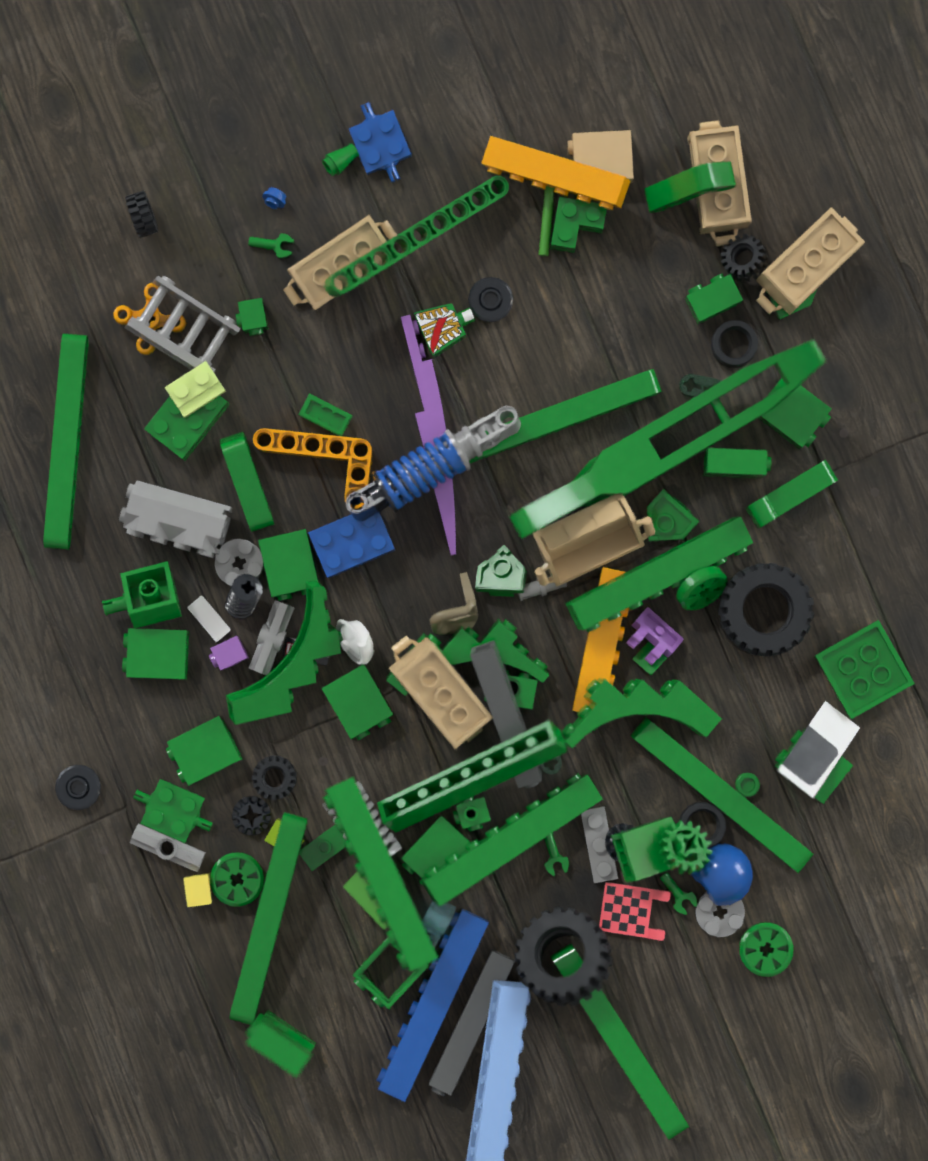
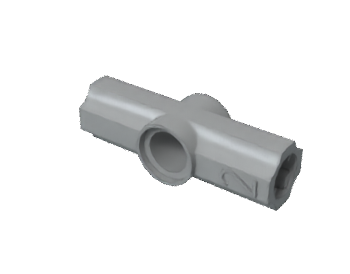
M276 600L274 601L267 622L263 624L256 642L258 645L249 669L264 675L271 672L277 652H280L285 641L286 629L295 609L294 607Z
M139 823L130 841L131 844L154 853L162 859H168L195 872H198L206 854L204 851ZM165 841H169L174 845L172 854H165L163 852L162 844Z

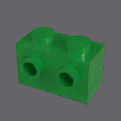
M723 273L710 279L711 284L702 287L700 284L688 290L689 295L686 296L685 301L697 325L742 303L743 298L731 274L725 277Z

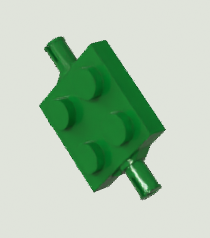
M164 779L159 780L155 791L151 795L137 789L135 792L137 795L133 797V799L146 804V812L140 824L183 843H186L190 832L196 826L209 832L213 825V822L200 817L205 797Z

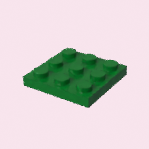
M879 620L814 655L849 719L855 718L915 684Z

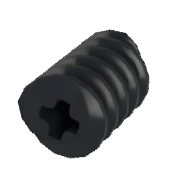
M241 574L234 579L225 601V609L229 615L236 619H245L254 612L262 594L260 581L251 574Z

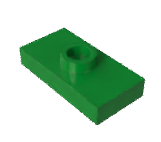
M310 393L298 414L300 417L338 436H343L353 415Z
M335 825L300 850V856L311 871L345 848L344 842L347 840L343 838L344 832L339 833Z

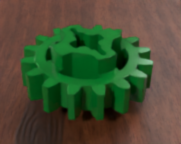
M679 821L676 825L671 824L661 834L663 838L658 844L664 848L659 851V854L666 855L663 862H670L671 870L677 867L679 868V874L682 875L687 870V873L691 875L695 871L699 872L710 861L708 857L712 854V851L707 849V847L712 842L705 840L707 832L702 834L699 832L701 826L698 825L693 828L691 821L684 826V823Z

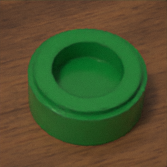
M745 772L736 778L735 789L742 796L752 797L759 791L760 782L754 774Z

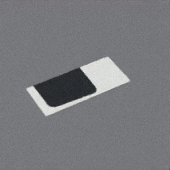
M825 701L778 771L813 798L860 727Z

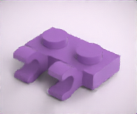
M647 607L631 625L637 631L626 643L634 649L645 637L655 646L645 657V660L650 665H653L662 654L668 658L684 639Z

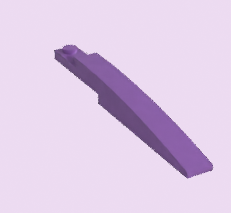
M407 315L401 317L424 407L423 412L415 413L423 447L426 442H431L434 446L433 439L435 437L439 438L446 430L441 398L432 359L426 361L421 359L426 356L423 344L417 343L416 335L420 334L417 320L412 321L411 316ZM446 477V482L444 484L438 482V486L434 490L451 556L456 555V527L453 481Z

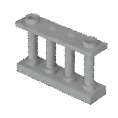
M157 276L152 284L158 286V289L144 312L136 319L131 317L124 328L190 370L207 361L214 372L216 369L211 367V360L227 334L236 335L241 328L236 326L237 322L226 315L224 317L220 316L174 286L175 282L170 278ZM166 293L178 299L179 302L163 328L156 332L149 327V321ZM187 306L198 312L199 316L182 344L176 345L170 341L171 337L169 335ZM209 319L220 326V329L204 355L197 358L190 353V348Z

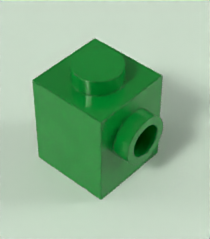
M262 298L238 302L240 313L236 314L237 326L242 328L245 334L249 333V336H259L264 334L263 330H269Z

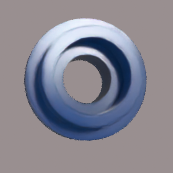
M270 187L262 195L265 204L272 209L283 208L286 204V195L277 188Z

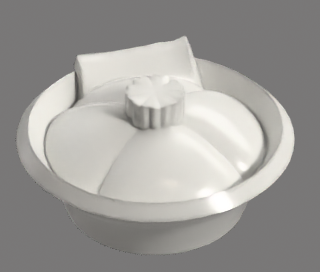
M339 619L336 629L342 634L343 641L340 642L341 647H343L342 649L355 663L360 665L367 664L374 653L373 642L369 632L358 620L345 621Z

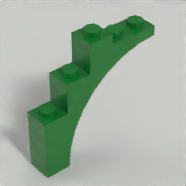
M316 580L306 582L307 601L304 620L298 637L288 654L275 669L258 682L245 689L226 695L229 718L235 725L292 712L291 704L294 703L291 688L316 683L315 674H318V666L314 659L341 654L340 642L343 641L342 634L330 624V615L328 610H325L324 601H327V593L325 587H322Z
M498 618L481 640L477 639L479 634L468 626L465 629L463 626H460L443 647L440 646L442 642L432 633L428 636L423 632L416 641L420 643L427 637L449 664L454 665L472 661L470 656L472 647L495 640L503 664L523 670L542 683L549 676L546 670L548 666L539 658L533 660L527 655L529 650L519 642L516 645L513 643L518 638L515 632L517 628L506 619L502 622ZM390 672L386 681L406 696L409 692L395 675Z
M599 678L598 680L594 679L587 686V693L583 696L590 704L584 705L579 710L577 720L573 724L569 723L563 729L562 735L566 747L573 748L585 735L604 723L619 717L635 714H656L684 724L699 736L707 737L722 718L680 680L673 679L672 681H667L661 687V694L659 695L641 679L629 681L623 688L624 693L621 694L606 679Z

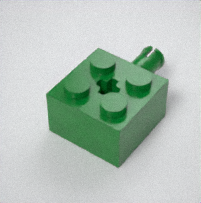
M168 561L120 573L124 589L123 596L102 601L106 616L127 610L134 629L182 617L174 577Z

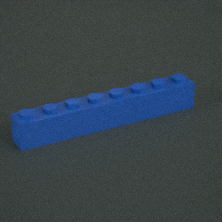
M461 909L460 914L454 913L449 924L453 929L450 935H444L439 946L443 950L439 958L431 962L428 969L432 971L429 980L424 978L418 990L422 995L418 1002L413 1001L409 1009L408 1015H411L408 1025L403 1023L397 1035L401 1040L397 1047L392 1046L387 1056V1059L391 1061L387 1069L382 1067L376 1081L380 1083L379 1090L404 1102L406 1101L487 928L488 920L465 909Z

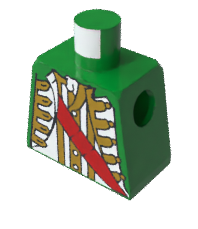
M452 303L414 313V317L433 358L464 339L466 334L463 326L475 321L470 308L456 313Z

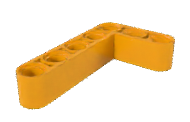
M266 428L257 430L253 436L254 445L262 452L348 461L345 502L350 494L369 485L372 447L365 439ZM263 434H268L271 437V442L266 447H262L258 443L259 437ZM286 437H293L295 439V446L293 448L285 449L282 446V442ZM311 439L318 440L320 444L315 452H310L306 448L307 442ZM334 442H341L344 445V449L340 454H333L330 448ZM360 444L368 447V452L363 457H358L354 452L356 446ZM357 468L365 471V478L361 481H355L352 478V472ZM364 503L356 505L354 510H361Z

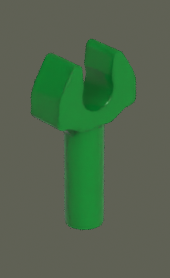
M280 233L279 237L275 240L250 236L248 246L272 249L276 252L277 258L286 259L293 254L291 251L282 250L281 245L283 243L294 244V240L289 235Z
M551 833L544 838L549 853V859L544 865L546 870L552 876H555L553 864L560 862L566 873L569 861L567 856L563 857L559 854L554 835Z
M668 872L660 876L662 882L675 897L673 907L677 912L687 915L685 908L682 907V901L685 899L690 900L697 907V899L692 891L683 892Z

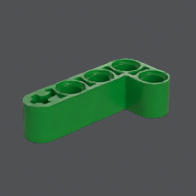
M714 162L690 168L644 188L649 213H657L706 193L729 190L737 185L732 163Z
M244 432L220 439L221 449L251 532L274 525V520L254 466Z
M824 460L745 509L757 529L835 483L838 479L828 462Z

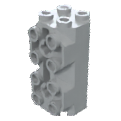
M137 480L135 485L129 484L126 498H129L127 508H122L119 521L124 523L123 528L127 529V534L139 538H144V534L151 536L150 540L164 545H167L168 541L174 542L173 547L189 552L191 547L198 549V554L214 558V554H220L217 546L224 544L231 519L226 514L227 512L232 513V507Z

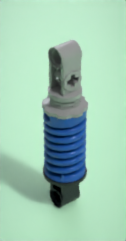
M511 406L501 407L487 417L477 420L473 425L469 427L465 425L457 434H453L447 429L439 438L435 437L433 439L434 446L431 442H426L424 448H416V453L410 451L408 458L406 456L400 457V463L393 461L392 468L386 465L382 470L373 471L374 482L348 496L346 500L348 511L358 521H364L388 506L396 513L404 504L413 501V495L416 498L421 497V490L424 493H428L430 491L429 485L435 489L438 486V482L441 484L446 482V477L452 479L454 474H461L466 470H470L469 461L477 456L478 458L483 455L482 452L493 448L520 430L521 421L516 410ZM506 418H514L510 424H503ZM358 503H364L361 510H354Z

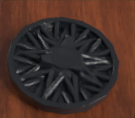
M482 278L470 289L468 297L469 308L474 316L482 321H500L512 309V291L508 284L499 278Z
M73 765L67 767L59 774L56 780L55 791L57 798L64 806L73 810H82L89 808L97 801L101 791L99 776L93 769L85 765Z

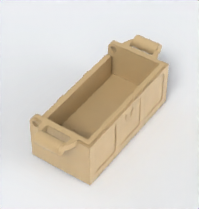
M719 120L699 123V131L690 132L687 138L692 168L705 163L731 162L737 186L725 191L709 192L696 198L701 226L700 234L710 233L716 246L730 245L728 240L736 241L735 236H737L738 229L748 228L752 222L739 127L730 126L722 128ZM734 231L733 235L715 237V232Z
M831 207L758 277L756 281L763 288L756 301L769 315L781 309H784L789 315L792 314L805 299L817 290L826 279L838 270L865 243L856 233L858 229L845 216L841 218ZM767 292L779 306L776 308L763 293Z
M367 215L352 227L288 268L287 271L292 279L283 291L293 306L298 303L309 302L313 310H316L334 297L328 295L325 291L324 283L326 279L387 242L377 226L381 227L389 240L397 236L388 220L374 223L370 215ZM375 254V262L378 265H382L381 257ZM355 266V274L358 277H362V270ZM335 278V287L342 290V282ZM295 282L297 284V286L305 296V299H300V297L292 287V283Z
M614 494L533 533L545 563L542 567H538L535 570L539 584L546 586L549 583H555L556 587L645 546L644 540L655 534L652 520L650 517L636 520L623 494ZM642 525L645 530V533L641 534L639 529V526ZM546 570L549 571L551 577H547Z
M405 636L391 647L394 651L396 662L389 669L455 749L466 740L470 742L483 731L481 727L493 718L492 715L427 637L418 643ZM413 643L414 647L401 658L397 656Z

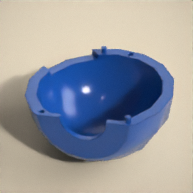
M727 843L707 848L712 851V854L708 857L710 861L699 872L695 871L691 876L705 888L709 898L715 905H732L742 900L749 892L753 880L752 864L742 850Z

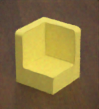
M210 873L184 877L187 907L212 903Z

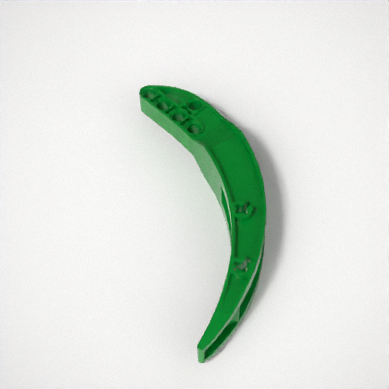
M811 340L739 370L666 415L604 449L584 466L572 482L509 516L520 537L525 538L579 508L589 507L614 494L628 495L774 409L826 362L815 341ZM774 365L786 386L735 417L730 418L719 398ZM711 404L722 424L665 458L660 459L650 439Z

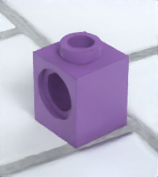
M235 636L210 648L212 654L209 657L215 668L219 667L222 671L249 658L239 636Z

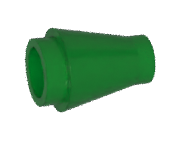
M349 144L346 147L326 154L322 164L331 176L335 174L340 175L359 156V153L353 144Z

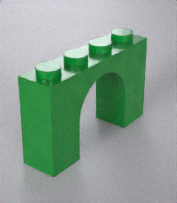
M267 1010L265 1015L259 1013L246 1033L250 1037L246 1042L248 1045L295 1077H297L310 1058L311 1051L316 1045L315 1041L269 1010Z

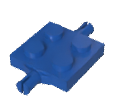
M366 103L367 109L363 104L361 108L366 120L359 125L349 128L365 171L367 174H371L378 170H387L391 182H395L394 176L398 181L401 178L395 166L401 160L411 157L412 154L395 112L392 110L382 115H374L370 103Z

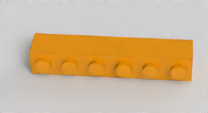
M493 136L489 138L481 163L488 168L487 172L498 176H501L502 172L510 174V179L523 183L524 179L533 181L532 186L544 190L546 186L555 188V193L563 196H568L569 193L577 195V200L590 203L591 200L600 202V207L613 210V207L622 208L630 184V180L625 176Z
M603 567L598 586L625 572ZM629 608L621 611L622 615L612 621L605 619L599 622V628L588 632L572 711L579 712L584 705L590 704L583 696L587 693V686L594 679H606L613 685L615 675L611 674L612 665H617L620 651L616 650L617 641H622L625 627L621 626L622 617L627 618Z

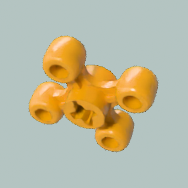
M149 283L144 288L146 304L143 309L134 311L125 305L118 306L113 313L115 321L118 324L126 325L131 317L135 319L140 317L153 297L150 296V291L158 289V286ZM157 308L153 314V317L156 319L150 322L149 327L156 331L164 326L170 315L160 313ZM126 311L127 317L120 319V313ZM184 316L180 317L179 326L174 327L172 332L179 333L184 330L186 326ZM139 338L136 342L137 350L143 355L152 354L155 351V347L150 345L148 349H143L142 344L146 341Z

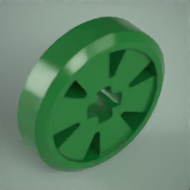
M717 566L701 568L682 582L676 594L677 601L683 609L688 611L702 609L713 603L723 593L727 585V577L721 568Z
M229 853L221 857L213 866L210 874L211 889L214 895L224 904L235 907L247 905L254 901L263 889V869L260 863L247 853ZM241 873L243 875L241 879L244 880L243 884L233 885L231 875Z
M756 923L750 926L740 939V958L743 964L756 975L764 977L775 976L789 966L793 957L794 948L791 937L781 926L775 923ZM770 943L769 947L773 948L772 952H768L767 956H763L760 946Z

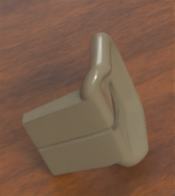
M467 572L460 573L466 605L435 613L430 618L433 633L437 635L454 634L460 626L466 629L468 626L473 628L476 624L478 610Z

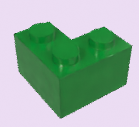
M559 197L550 249L574 253L578 230L602 234L607 209L600 207L599 203H586L576 199Z

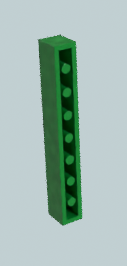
M733 517L565 604L578 630L593 631L600 627L599 622L605 619L612 621L622 615L621 611L629 608V610L638 608L643 604L642 600L648 597L654 599L664 594L663 589L669 586L671 588L680 586L684 579L695 571L712 564L713 566L721 565L727 561V556L731 554L737 556L748 550L747 546L752 544L753 541L742 517Z
M547 721L377 802L383 824L395 833L568 752L561 730L550 721Z
M574 774L566 780L568 784L562 788L557 786L546 793L548 797L539 802L537 799L526 806L527 811L521 815L515 813L505 820L507 824L501 828L495 826L485 833L486 838L481 841L476 839L465 846L466 851L460 855L454 853L444 860L446 864L440 868L434 866L424 873L425 878L420 881L434 904L439 907L603 800L588 774Z
M351 777L324 791L326 796L323 797V800L328 810L333 809L337 817L333 821L338 832H344L346 836L345 847L349 855L354 854L358 862L355 864L360 878L365 877L368 886L365 889L370 900L375 899L379 909H376L381 923L386 922L389 928V932H386L391 945H396L400 952L397 955L400 965L403 969L407 967L408 971H413L438 959L354 778Z

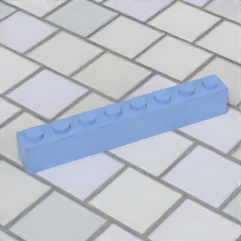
M493 980L466 1161H504V1149L508 1147V1125L512 1122L511 1103L515 1100L516 1096L514 1087L515 1077L519 1075L518 1057L519 1053L523 1050L522 1031L527 1024L525 1011L526 1005L530 1002L529 988L521 982Z

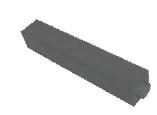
M495 640L472 647L470 656L501 742L503 743L526 732L527 729ZM540 765L514 777L518 788L524 786L525 788H531L542 781Z
M494 949L491 950L429 1080V1085L432 1086L431 1090L441 1096L452 1094L488 1019L493 980L506 981L515 962L513 958Z

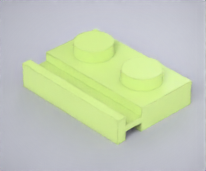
M207 361L165 387L184 418L226 392Z

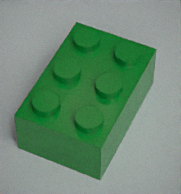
M169 396L144 429L186 461L230 404L223 397L218 396L184 418L171 396Z

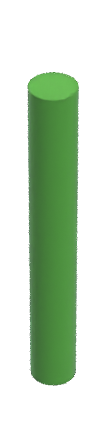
M546 186L544 193L539 256H548L555 189Z

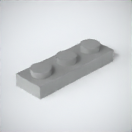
M605 807L588 809L581 814L593 881L598 883L618 879L615 860L610 857L605 847V838L609 831Z

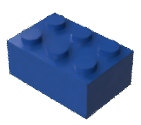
M379 512L364 521L355 520L352 515H348L308 532L328 579L396 551Z

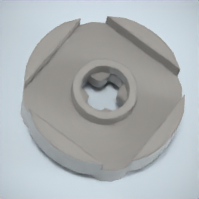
M230 540L222 545L220 554H216V572L219 578L232 586L234 579L241 574H251L258 579L262 573L264 563L261 551L248 540ZM238 556L240 559L246 560L242 570H239L238 567H233L235 558Z
M706 891L699 899L695 908V916L699 926L709 935L716 937H726L735 933L742 926L745 916L742 900L732 905H722L721 908L726 909L727 913L724 914V918L719 919L718 916L713 915L718 905L712 902Z

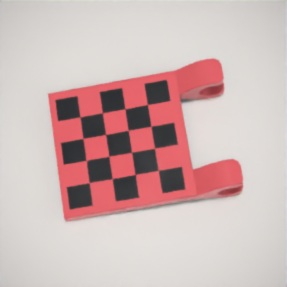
M605 882L599 926L604 932L662 941L665 938V931L649 928L652 899L667 902L670 900L671 893L666 890Z

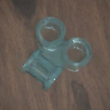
M432 900L422 921L426 933L431 935L429 940L433 948L437 945L441 935H444L456 910V906L448 902L439 907Z

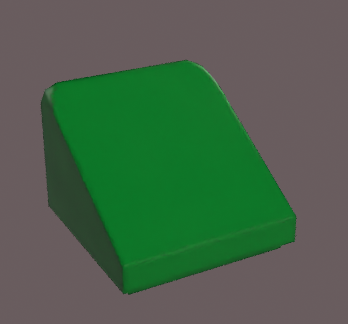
M650 642L632 659L649 676L667 659L662 654L653 665H650L645 660V657L655 647Z

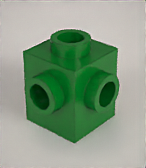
M474 796L456 804L457 810H453L456 825L461 824L462 829L468 828L469 832L483 828L482 823L491 821L484 796L474 799ZM467 810H475V816H467Z

